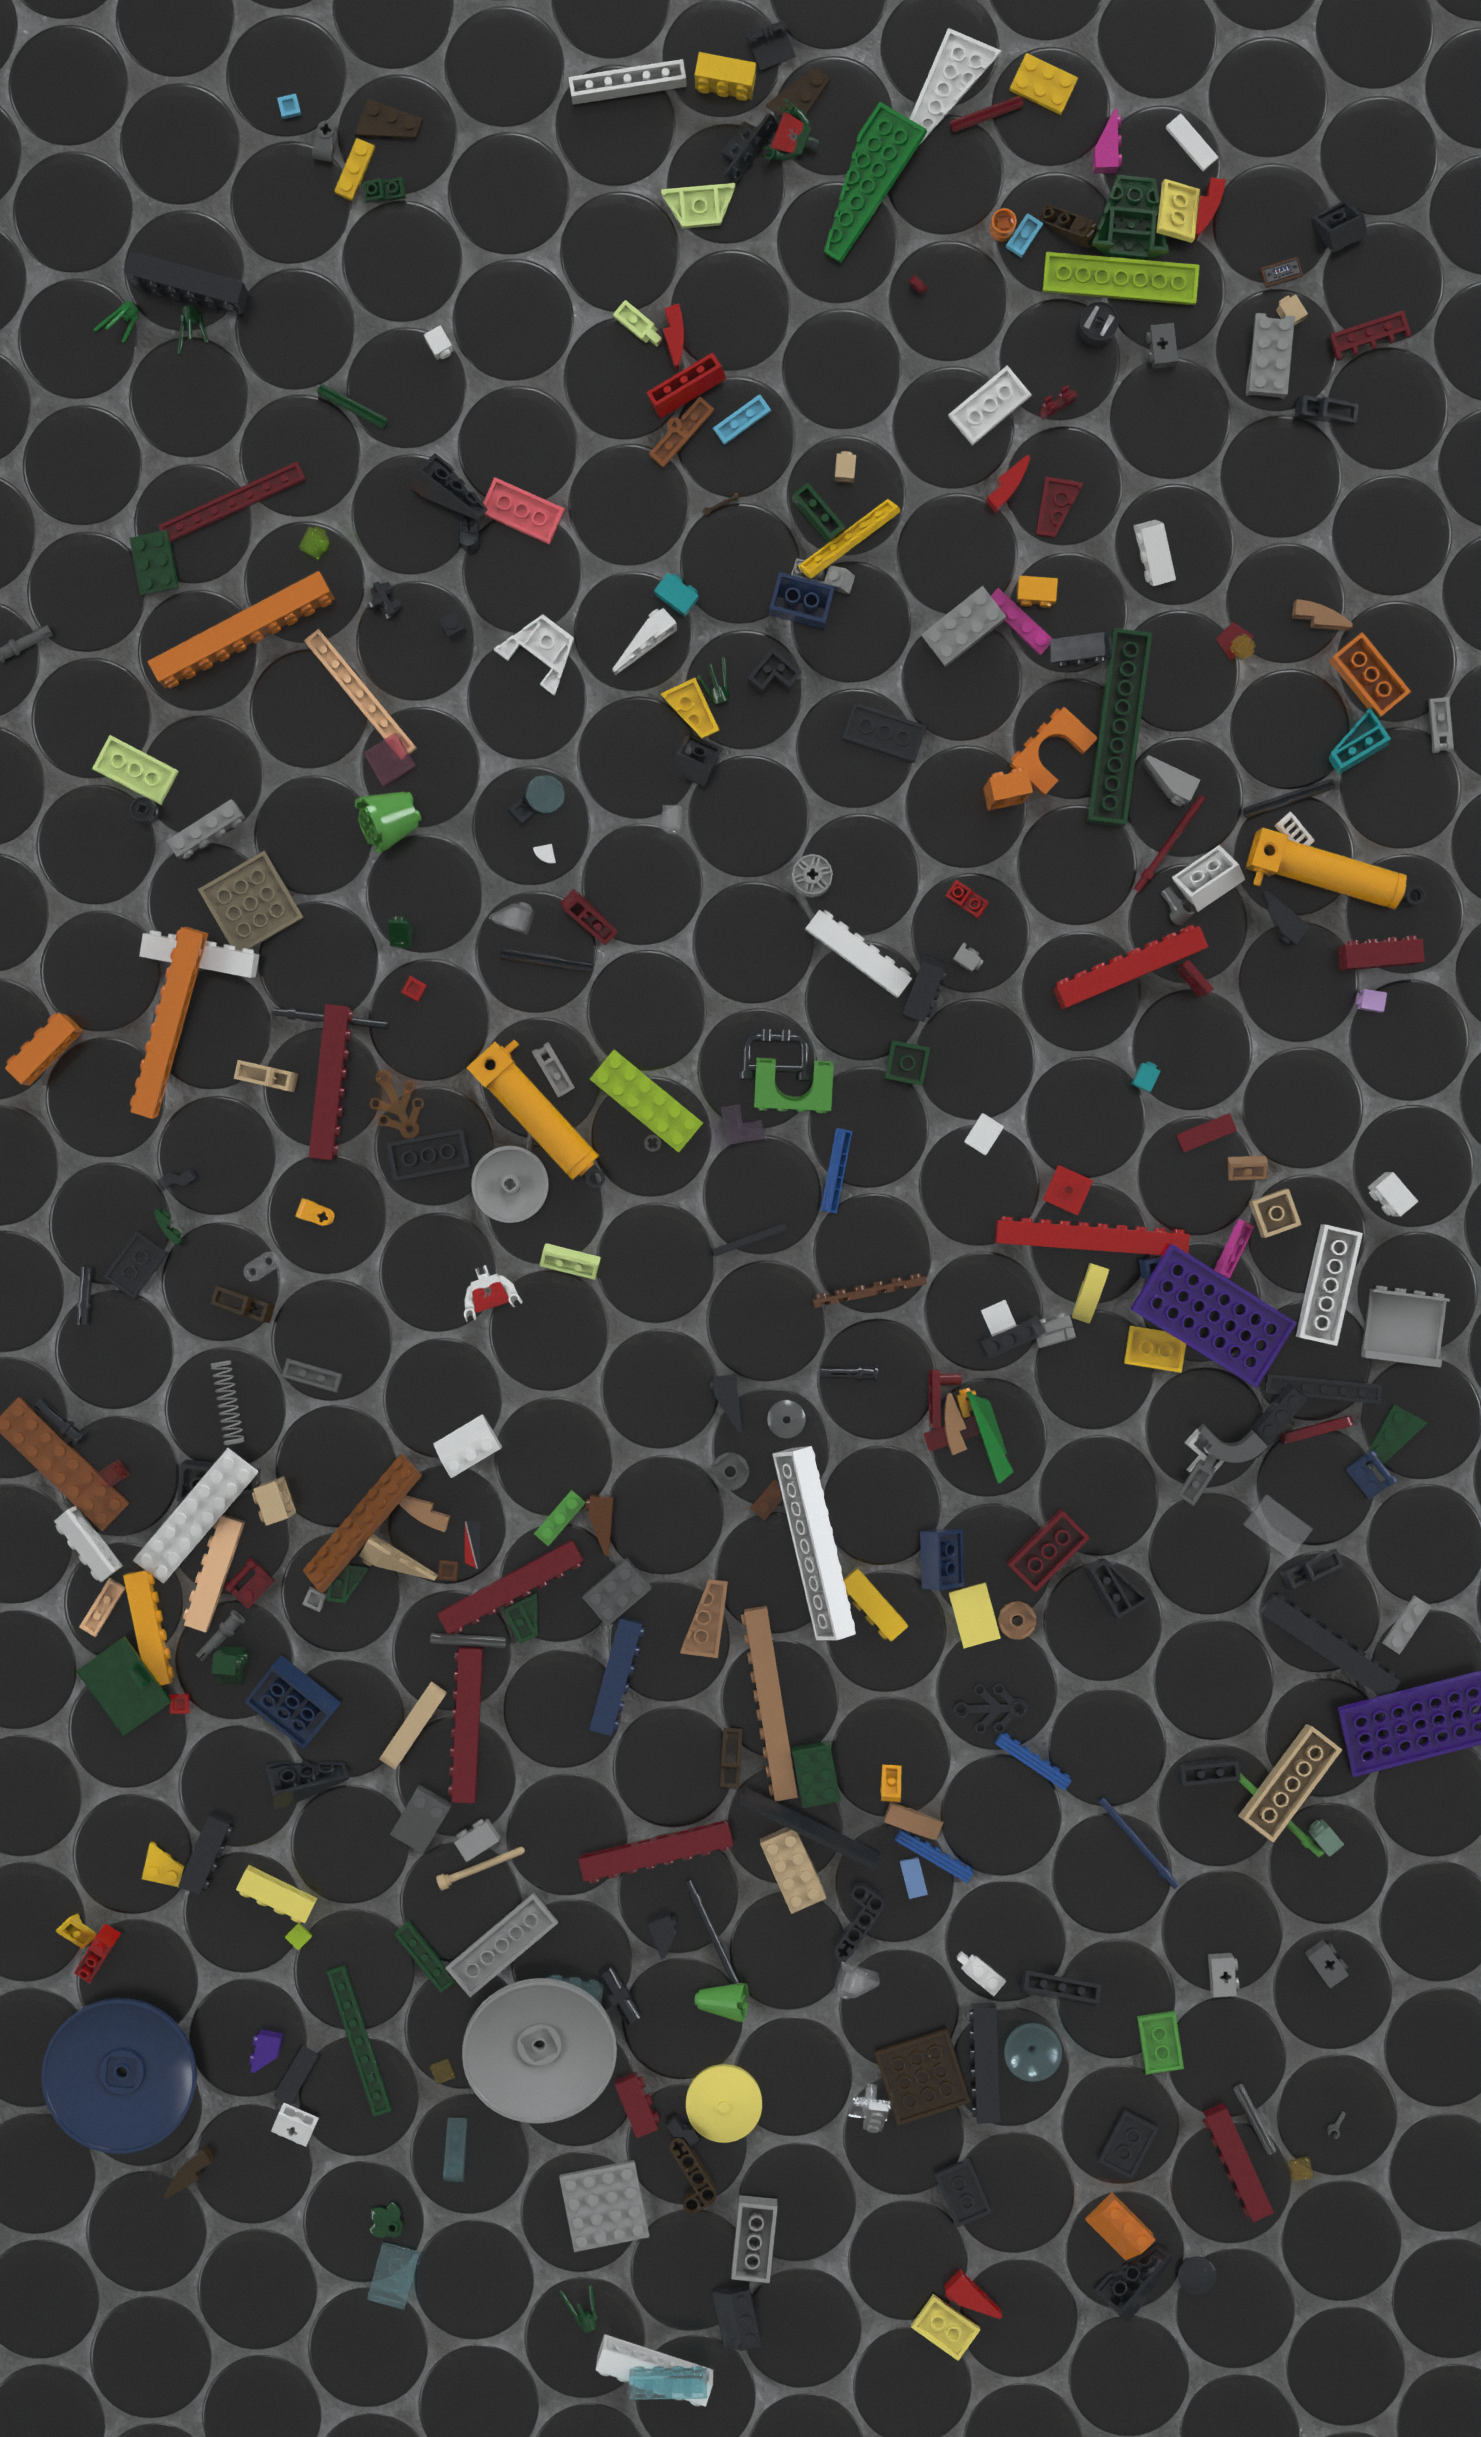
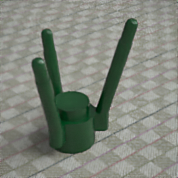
M188 305L182 308L183 314L180 315L178 355L181 354L185 324L188 328L189 340H192V325H196L198 321L205 342H209L202 321V314L198 313L196 306Z
M722 657L724 689L718 685L712 664H708L715 687L711 689L712 693L701 675H697L698 680L708 695L709 701H713L714 705L728 701L727 696L730 695L725 657Z
M589 2285L591 2314L589 2311L583 2312L581 2305L577 2304L579 2316L564 2292L560 2290L559 2293L576 2319L578 2326H581L582 2331L590 2332L594 2330L597 2326L595 2320L598 2317L595 2310L593 2286Z

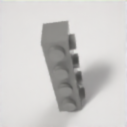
M231 799L168 839L167 842L179 859H186L194 854L193 851L206 847L210 843L209 841L215 837L223 836L229 828H235L240 825L245 817L235 801Z

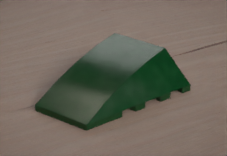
M1117 175L1092 246L1108 257L1150 260L1169 253L1166 235L1156 233L1160 203L1156 179Z

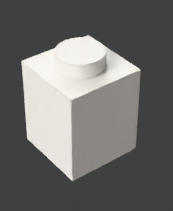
M441 325L424 334L425 340L437 360L440 358L445 359L451 355L453 347Z

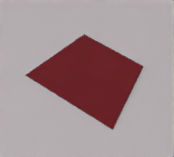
M1232 622L1216 640L1229 659L1232 660L1255 636Z

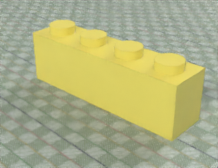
M250 1865L246 1868L236 1888L243 1897H252L257 1900L258 1904L262 1906L268 1905L274 1908V1911L278 1914H287L297 1923H305L318 1899Z

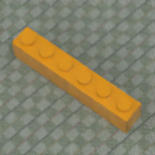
M147 1570L126 1573L123 1577L140 1658L160 1686L170 1684L175 1677L173 1667H170L169 1664L171 1654L169 1648H166L165 1645L167 1635L165 1629H162L161 1626L163 1616L161 1610H158L157 1607L159 1597L157 1591L154 1592L153 1588L155 1578Z

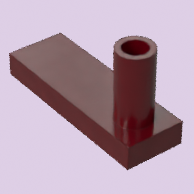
M928 1370L929 1427L941 1428L940 1385H961V1373L940 1374V1370Z

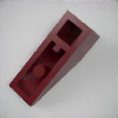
M575 889L560 902L564 911L604 945L618 933Z

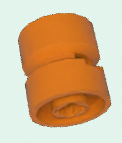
M1002 208L994 213L989 231L995 240L1004 242L1012 237L1017 221L1013 211Z

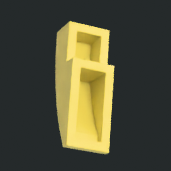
M1089 1263L1071 1318L1090 1324L1109 1269Z

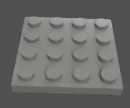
M635 2160L561 2174L559 2176L574 2252L648 2238L650 2236Z

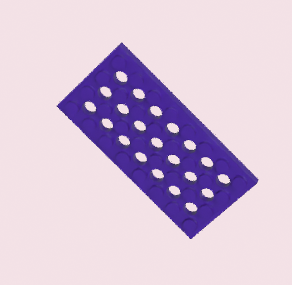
M1171 1243L1130 1308L1135 1313L1256 1388L1297 1322ZM1176 1265H1180L1182 1269L1179 1275L1173 1274V1268ZM1191 1275H1196L1197 1282L1194 1285H1190L1188 1282ZM1169 1281L1171 1289L1165 1292L1162 1288L1163 1284ZM1210 1284L1213 1288L1212 1293L1206 1295L1204 1288ZM1185 1291L1187 1298L1184 1301H1179V1293ZM1226 1294L1228 1296V1302L1224 1305H1221L1219 1301L1220 1297ZM1155 1298L1161 1299V1305L1158 1308H1154L1152 1305ZM1197 1301H1201L1203 1305L1200 1311L1194 1310V1304ZM1242 1304L1244 1307L1243 1312L1236 1314V1306ZM1174 1307L1177 1310V1314L1175 1317L1170 1318L1168 1311ZM1212 1311H1217L1218 1318L1215 1321H1211L1209 1318ZM1254 1314L1259 1316V1321L1256 1324L1251 1323V1317ZM1191 1317L1192 1325L1186 1328L1184 1320ZM1231 1320L1234 1326L1230 1331H1227L1225 1324ZM1269 1324L1274 1325V1331L1271 1334L1266 1332V1327ZM1206 1327L1208 1334L1205 1337H1200V1329ZM1247 1330L1249 1337L1243 1341L1240 1335L1243 1331ZM1218 1337L1223 1338V1344L1220 1347L1215 1346V1340ZM1259 1340L1264 1341V1347L1261 1350L1256 1349V1343ZM1238 1347V1355L1232 1357L1230 1354L1231 1349ZM1253 1356L1254 1364L1248 1367L1246 1359Z
M1481 1671L1338 1707L1351 1775L1357 1777L1481 1745V1728L1474 1729V1726L1481 1722ZM1471 1689H1477L1476 1694L1468 1695ZM1452 1694H1458L1457 1699L1449 1700ZM1433 1699H1440L1438 1704L1431 1705ZM1414 1704H1421L1419 1709L1412 1710ZM1474 1706H1480L1477 1712H1471ZM1402 1708V1712L1400 1714H1393L1395 1709ZM1455 1711H1461L1460 1716L1452 1717ZM1384 1713L1381 1719H1375L1376 1714ZM1436 1716H1443L1441 1721L1434 1722ZM1359 1718H1365L1364 1723L1356 1724ZM1424 1720V1724L1422 1726H1415L1417 1721ZM1406 1725L1403 1731H1397L1398 1726ZM1459 1727L1465 1728L1462 1733L1456 1734V1730ZM1387 1730L1384 1736H1378L1379 1731ZM1440 1732H1446L1445 1737L1437 1738ZM1362 1735H1369L1367 1740H1359ZM1421 1737H1427L1426 1742L1418 1743ZM1402 1742H1409L1407 1747L1400 1748ZM1385 1746H1390V1750L1388 1752H1381L1382 1748H1384ZM1366 1751L1372 1752V1754L1369 1757H1363V1754Z

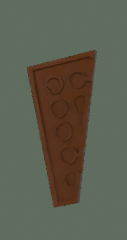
M918 1273L909 1275L910 1279L902 1280V1277L890 1279L891 1283L883 1284V1281L872 1283V1287L865 1288V1285L854 1286L852 1291L846 1292L845 1288L834 1290L833 1295H827L826 1292L815 1294L816 1298H813L812 1302L814 1308H818L822 1304L832 1305L840 1303L842 1300L850 1301L878 1295V1293H888L897 1289L927 1284L926 1276L921 1277V1274Z

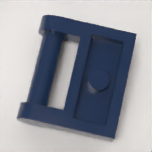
M1374 1449L1346 1468V1471L1369 1500L1398 1480L1394 1475L1390 1474L1378 1459ZM1371 1461L1385 1478L1383 1482L1379 1480L1366 1462Z

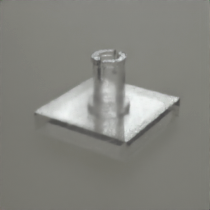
M867 2084L865 2086V2098H852L849 2116L865 2118L869 2102L889 2104L885 2120L887 2121L891 2110V2101L876 2100L878 2086Z

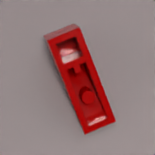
M961 2269L944 2285L945 2295L951 2302L955 2301L959 2306L998 2319L1002 2317L1001 2309Z

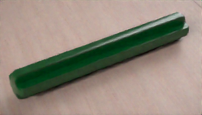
M324 384L319 386L317 393L320 396L382 429L386 426L387 419Z

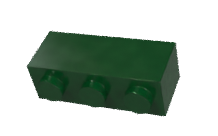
M808 482L793 494L792 502L827 543L844 532L845 526Z

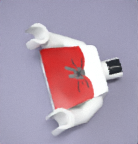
M485 1265L475 1269L479 1280L471 1282V1285L467 1288L464 1299V1317L466 1322H468V1316L472 1315L475 1321L477 1319L475 1312L478 1313L508 1302L512 1307H515L514 1301L518 1300L522 1304V1300L512 1282L498 1274L489 1276Z

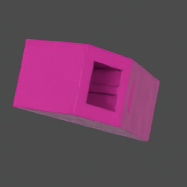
M1114 109L1093 153V174L1116 173L1118 167L1122 165V155L1118 154V147H1121V135H1118V128L1121 127V116H1118V109Z

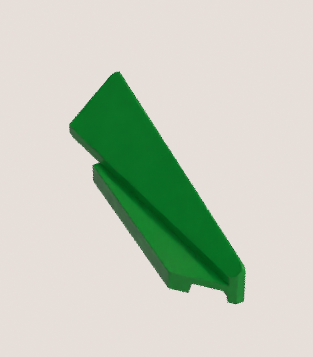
M968 1391L966 1393L994 1477L997 1483L1000 1484L1013 1473V1469L1005 1456L1007 1452L991 1403L988 1399L980 1398Z

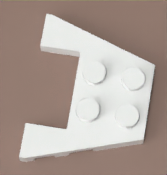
M541 615L514 636L509 637L501 645L496 646L494 651L509 661L519 646L525 648L551 668L540 683V686L552 695H555L574 637L546 616Z

